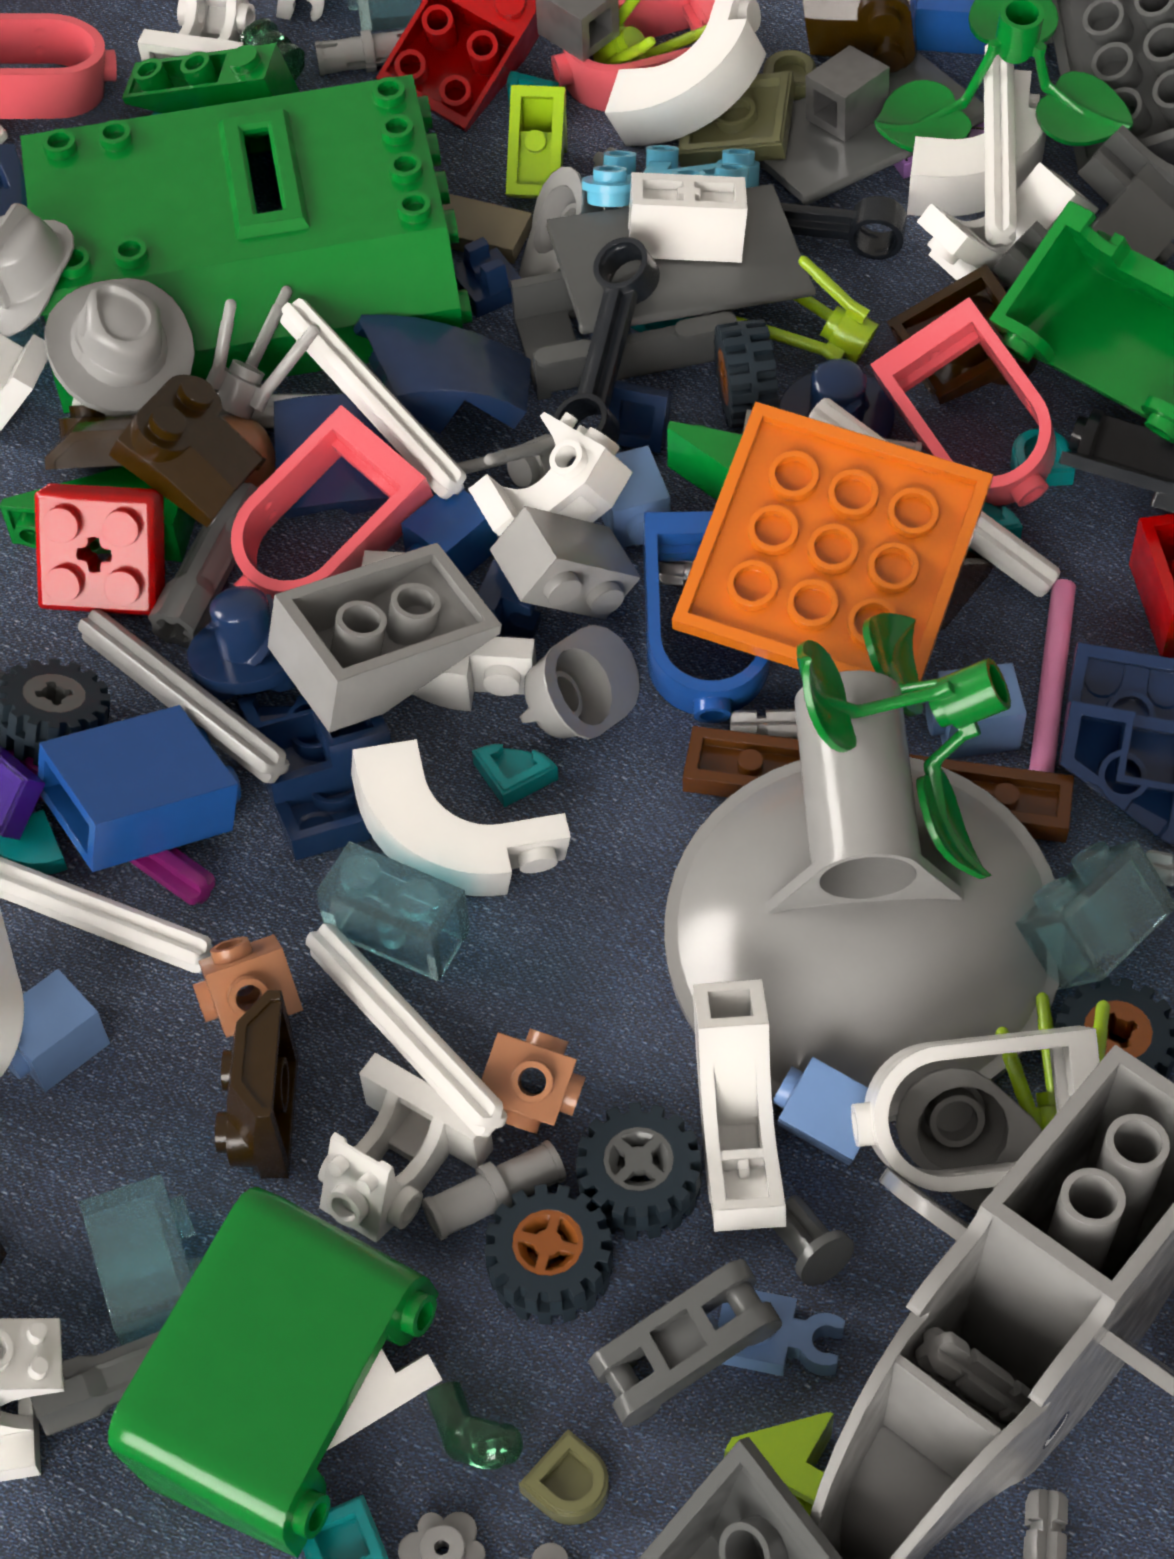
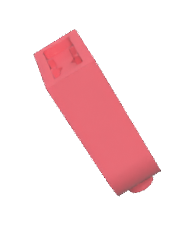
M618 0L619 9L626 0ZM640 0L623 24L624 27L633 26L637 28L645 38L649 36L657 37L689 28L695 30L707 25L715 0ZM691 47L623 64H604L590 59H586L583 62L563 50V53L551 56V65L555 81L559 83V87L566 85L568 92L579 103L605 112L618 70L659 66L678 58Z
M0 13V64H60L69 66L63 68H0V119L71 118L85 114L98 106L104 96L105 82H116L117 64L115 50L105 49L102 35L93 26L80 19L62 14Z
M968 297L871 363L870 366L878 384L917 440L922 442V447L927 454L953 462L905 393L979 343L1039 426L1037 443L1030 456L1014 470L1002 475L993 476L985 501L994 506L1008 505L1016 502L1019 507H1023L1037 500L1048 489V484L1045 480L1051 472L1056 457L1055 432L1043 398L970 297Z
M340 405L239 509L232 526L231 548L234 559L243 575L233 584L234 587H255L265 594H270L274 599L275 594L362 567L365 550L387 551L403 535L401 523L434 496L426 477L346 408ZM341 456L389 497L369 520L319 570L311 575L297 580H277L258 571L257 553L267 531Z

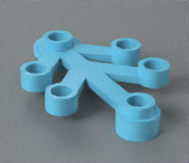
M670 145L646 147V169L643 173L745 177L746 188L759 186L760 162L755 161V151L725 149L722 152V159L718 160L717 163L678 168V147ZM623 150L604 152L603 166L594 167L593 175L582 178V189L587 191L588 204L600 207H623L629 205L631 172H636L635 152Z

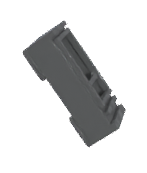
M556 271L510 280L513 320L524 356L531 359L530 376L537 400L552 398L551 392L570 390L571 388L579 387L591 340H576L570 319L577 317L562 272ZM732 310L696 315L697 317L680 320L673 326L628 334L616 381L716 361L714 355L715 326L736 322V316Z

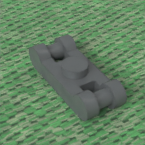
M734 1260L720 1267L600 1348L590 1357L588 1363L599 1383H608L616 1397L612 1407L624 1427L635 1426L649 1419L660 1409L661 1404L746 1347L763 1342L781 1328L782 1321L771 1302H761L753 1287L757 1279L745 1260ZM723 1303H729L736 1317L719 1328L710 1312ZM646 1355L654 1372L639 1381L633 1368L637 1361Z

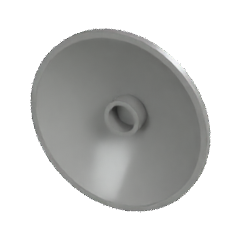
M860 670L839 672L844 684L847 702L859 705L902 694L899 684L887 675ZM802 687L797 692L794 700L800 760L771 770L729 796L696 831L684 850L674 872L667 897L664 918L665 952L668 973L676 999L694 1033L693 984L762 979L769 1020L770 1076L773 1100L791 1066L804 1072L812 1057L869 1087L874 1075L884 1062L909 1046L926 1042L996 1035L995 1032L999 1027H1006L1010 1033L1039 1030L1036 996L1041 992L1046 993L1049 996L1050 1008L1052 1007L1064 964L1066 934L1059 890L1051 868L1038 844L1011 811L990 793L970 780L941 767L951 783L964 825L977 857L984 869L992 876L978 879L956 868L938 851L925 825L916 789L917 778L925 775L924 761L909 757L903 707L851 719L857 745L852 750L842 753L831 749L818 735L810 719ZM1025 1051L1017 1052L1019 1058L1025 1053ZM1002 1054L941 1060L918 1067L907 1075L897 1087L890 1103L889 1122L896 1121L899 1103L910 1086L929 1072L948 1067L972 1069L994 1082L1007 1071Z

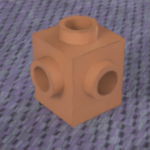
M274 934L250 942L246 936L223 941L210 949V957L198 961L204 981L193 984V989L205 1022L215 1019L219 1020L226 1038L234 1035L236 1022L267 990L282 991L288 1016L303 1011L283 948Z
M531 1028L526 1040L501 1032L497 1033L481 1080L503 1102V1110L507 1113L506 1124L537 1134L541 1122L555 1126L559 1112L573 1116L586 1077L573 1073L578 1059L565 1055L569 1041ZM537 1068L543 1072L546 1078V1086L542 1092L533 1094L524 1089L521 1078L526 1069Z

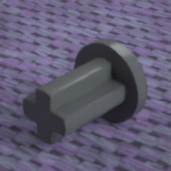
M790 1196L786 1202V1227H774L773 1229L798 1258L795 1271L803 1283L809 1286L822 1284L833 1278L846 1266L854 1252V1242L842 1230L829 1231L800 1196Z

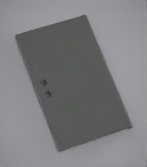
M918 52L915 54L912 63L906 68L889 73V96L900 86L915 80H929L943 84L952 91L955 101L966 90ZM974 96L970 104L961 110L970 119L972 127L984 122V103ZM805 97L793 103L786 159L758 162H760V166L799 199L803 205H809L913 156V152L901 149L885 139L877 131L874 122L844 142L806 120Z
M773 184L746 188L748 210L742 263L654 259L660 271L659 283L655 291L646 300L635 305L630 326L815 296L816 288L812 284L809 274L798 263L801 254ZM629 207L547 219L546 228L579 323L581 334L593 333L604 289L594 276L593 266L595 258L600 250L609 242L618 238L629 237ZM634 260L622 265L616 271L612 283H621L634 276L642 260Z

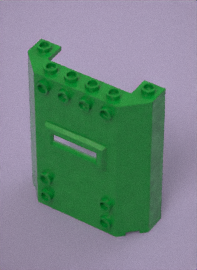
M413 74L124 120H111L105 123L73 128L54 129L47 132L20 136L28 209L42 220H56L66 224L74 235V251L68 264L62 271L50 301L41 316H44L45 322H47L49 313L67 294L85 285L125 278L148 281L170 295L184 313L192 332L195 352L191 376H197L206 380L213 365L220 322L226 300L234 299L237 304L226 367L229 368L233 359L246 362L272 305L275 303L283 286H289L292 289L288 303L292 304L298 298L306 300L364 364L369 363L368 360L373 352V348L368 339L356 335L353 330L361 315L387 314L417 317L446 323L463 329V324L472 323L471 306L467 289L458 290L450 244L459 243L458 228L454 209L443 210L442 206L450 204L445 170L434 171V167L441 166V157L436 132L429 133V129H432L433 125L428 96H417ZM272 150L282 210L257 214L247 154ZM280 321L257 367L258 370L265 374L263 380L270 376L296 343V339ZM305 352L287 376L323 371V369ZM52 370L63 412L69 413V406H72L73 397L64 389Z

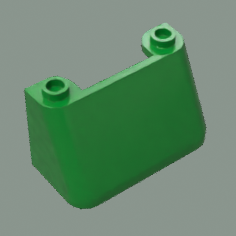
M1069 200L989 320L1003 337L1001 342L1017 360L1029 363L1033 357L1146 418L1147 420L1144 424L1150 431L1160 438L1174 443V271L1132 250L1126 238L1116 232L1113 236L1101 230L1095 232L1091 227L1096 219L1094 212Z
M259 1187L249 1188L233 1205L118 1402L109 1425L108 1444L112 1452L152 1491L298 1558L307 1540L314 1538L321 1531L330 1511L331 1503L329 1496L326 1495V1482L317 1470V1467L385 1341L403 1346L408 1344L414 1337L423 1336L434 1319L437 1307L436 1299L439 1293L430 1279L282 1196Z

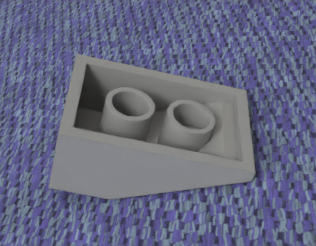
M434 543L275 594L268 648L330 733L386 713L499 635L502 624L440 545Z

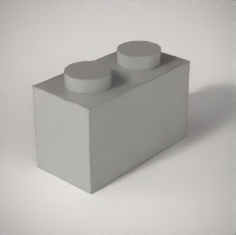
M524 506L490 548L492 555L520 602L600 619H606L611 612L615 611L622 604L624 597L641 578L610 527Z

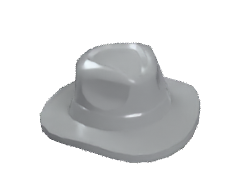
M131 278L112 279L82 286L67 294L55 305L49 313L44 330L47 358L55 377L64 389L85 407L110 416L136 415L169 379L176 375H191L195 352L192 332L185 315L170 295L145 280Z

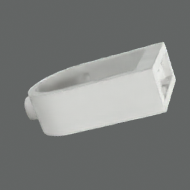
M1080 1025L926 1042L900 1050L878 1069L869 1084L865 1102L851 1105L852 1128L856 1146H872L878 1157L891 1170L924 1189L938 1192H956L996 1187L1017 1161L943 1170H926L910 1165L901 1156L892 1140L888 1119L890 1103L897 1087L912 1071L931 1062L1049 1049L1056 1111L1058 1113L1100 1063L1096 1029Z

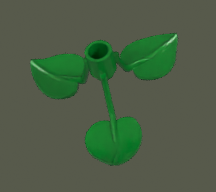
M975 0L969 12L968 24L973 35L979 41L988 44V48L964 94L955 101L952 91L938 82L915 80L906 83L893 91L886 99L879 116L875 119L874 125L885 139L909 152L914 151L915 136L943 139L968 138L972 124L968 116L961 110L970 104L996 55H999L1005 62L1011 64H1021L1030 57L1035 58L1040 88L1047 94L1037 104L1036 120L1044 133L1059 143L1070 146H1088L1105 142L1122 125L1130 131L1133 126V120L1129 109L1118 94L1104 81L1091 74L1070 71L1061 75L1056 85L1050 81L1045 59L1047 48L1045 42L1054 35L1059 20L1057 9L1052 0Z
M880 613L868 618L863 623L862 630L865 645L875 672L894 679L899 684L902 694L857 705L847 702L840 673L824 647L812 640L800 643L797 646L796 655L803 682L806 707L818 735L831 749L844 753L856 747L857 740L851 719L902 707L905 715L913 717L922 713L923 702L927 701L936 721L941 727L945 728L953 725L958 729L953 736L924 761L925 775L918 777L916 780L920 808L931 840L949 863L978 879L992 876L984 869L977 857L964 825L955 793L941 766L943 761L966 740L981 735L978 721L1010 709L1011 699L1009 690L997 664L991 658H987L941 678L919 682L913 655V633L916 619L899 614Z

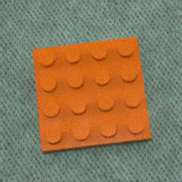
M755 401L673 614L672 629L798 670L797 646L804 641L812 640L824 647L830 654L839 672L854 670L875 672L863 637V623L868 618L880 613L904 615L916 619L913 633V655L920 682L923 680L984 507L993 474Z

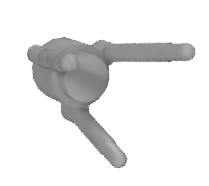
M283 286L246 362L233 359L229 368L226 367L237 304L234 299L226 300L220 322L213 365L206 378V381L218 393L223 410L244 419H251L255 409L264 412L272 393L319 334V326L316 324L310 325L263 385L261 384L265 374L258 370L257 367L283 315L281 309L291 297V287Z
M544 434L521 445L457 464L466 474L507 464L508 474L512 481L519 487L528 488L539 482L550 470V454L556 445L551 434Z

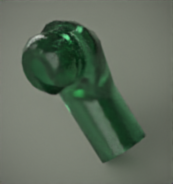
M446 1382L428 1391L426 1394L443 1447L454 1461L484 1470H497L503 1465H511L519 1459L523 1450V1439L519 1430L509 1423L499 1424L496 1421L472 1416L459 1382Z

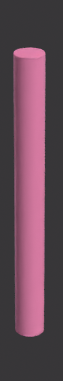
M1058 579L1051 587L1029 770L1055 772L1076 594L1075 583L1068 579Z

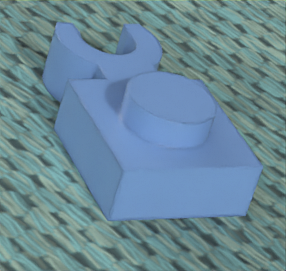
M755 1290L761 1302H771L782 1321V1326L770 1338L756 1345L746 1347L722 1364L784 1376L787 1357L799 1359L808 1371L816 1375H835L838 1355L823 1353L817 1350L813 1342L822 1336L842 1339L845 1320L831 1313H818L807 1320L795 1318L797 1298ZM729 1303L722 1304L718 1322L719 1328L736 1317Z

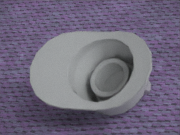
M560 167L549 176L542 186L536 200L532 228L519 271L521 278L561 270L546 228L547 219L605 210L604 207L587 203V191L582 189L581 175L573 167Z
M20 203L12 204L6 214L0 216V334L5 337H10L27 329L40 317L49 303L62 271L68 264L74 251V235L66 224L56 220H42Z
M590 625L576 630L552 646L547 654L535 663L526 675L524 693L528 708L519 716L522 723L537 722L539 727L548 735L562 739L578 736L589 740L600 736L625 718L636 705L640 685L639 672L632 652L618 635L606 627Z
M956 1067L929 1072L912 1084L899 1103L895 1124L902 1148L913 1162L926 1170H943L1018 1161L1043 1131L1029 1113L989 1078L972 1069ZM995 1187L949 1193L955 1199L978 1211L982 1202Z

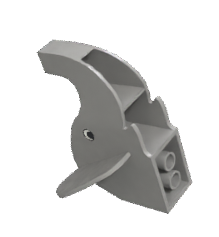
M1116 1044L982 1202L970 1224L891 1169L886 1168L879 1178L880 1183L892 1194L955 1239L956 1242L909 1300L906 1308L911 1313L885 1350L859 1395L821 1479L810 1517L843 1559H923L951 1530L983 1504L1033 1473L1087 1413L1125 1363L1174 1397V1370L1138 1346L1174 1289V1083ZM939 1327L944 1332L955 1333L968 1343L970 1350L973 1348L977 1349L1011 1374L1014 1382L1019 1380L1032 1390L1028 1396L1031 1399L1030 1403L1010 1424L999 1423L985 1413L983 1406L980 1408L976 1407L944 1384L939 1374L934 1377L919 1366L915 1357V1350L924 1343V1332L930 1328Z

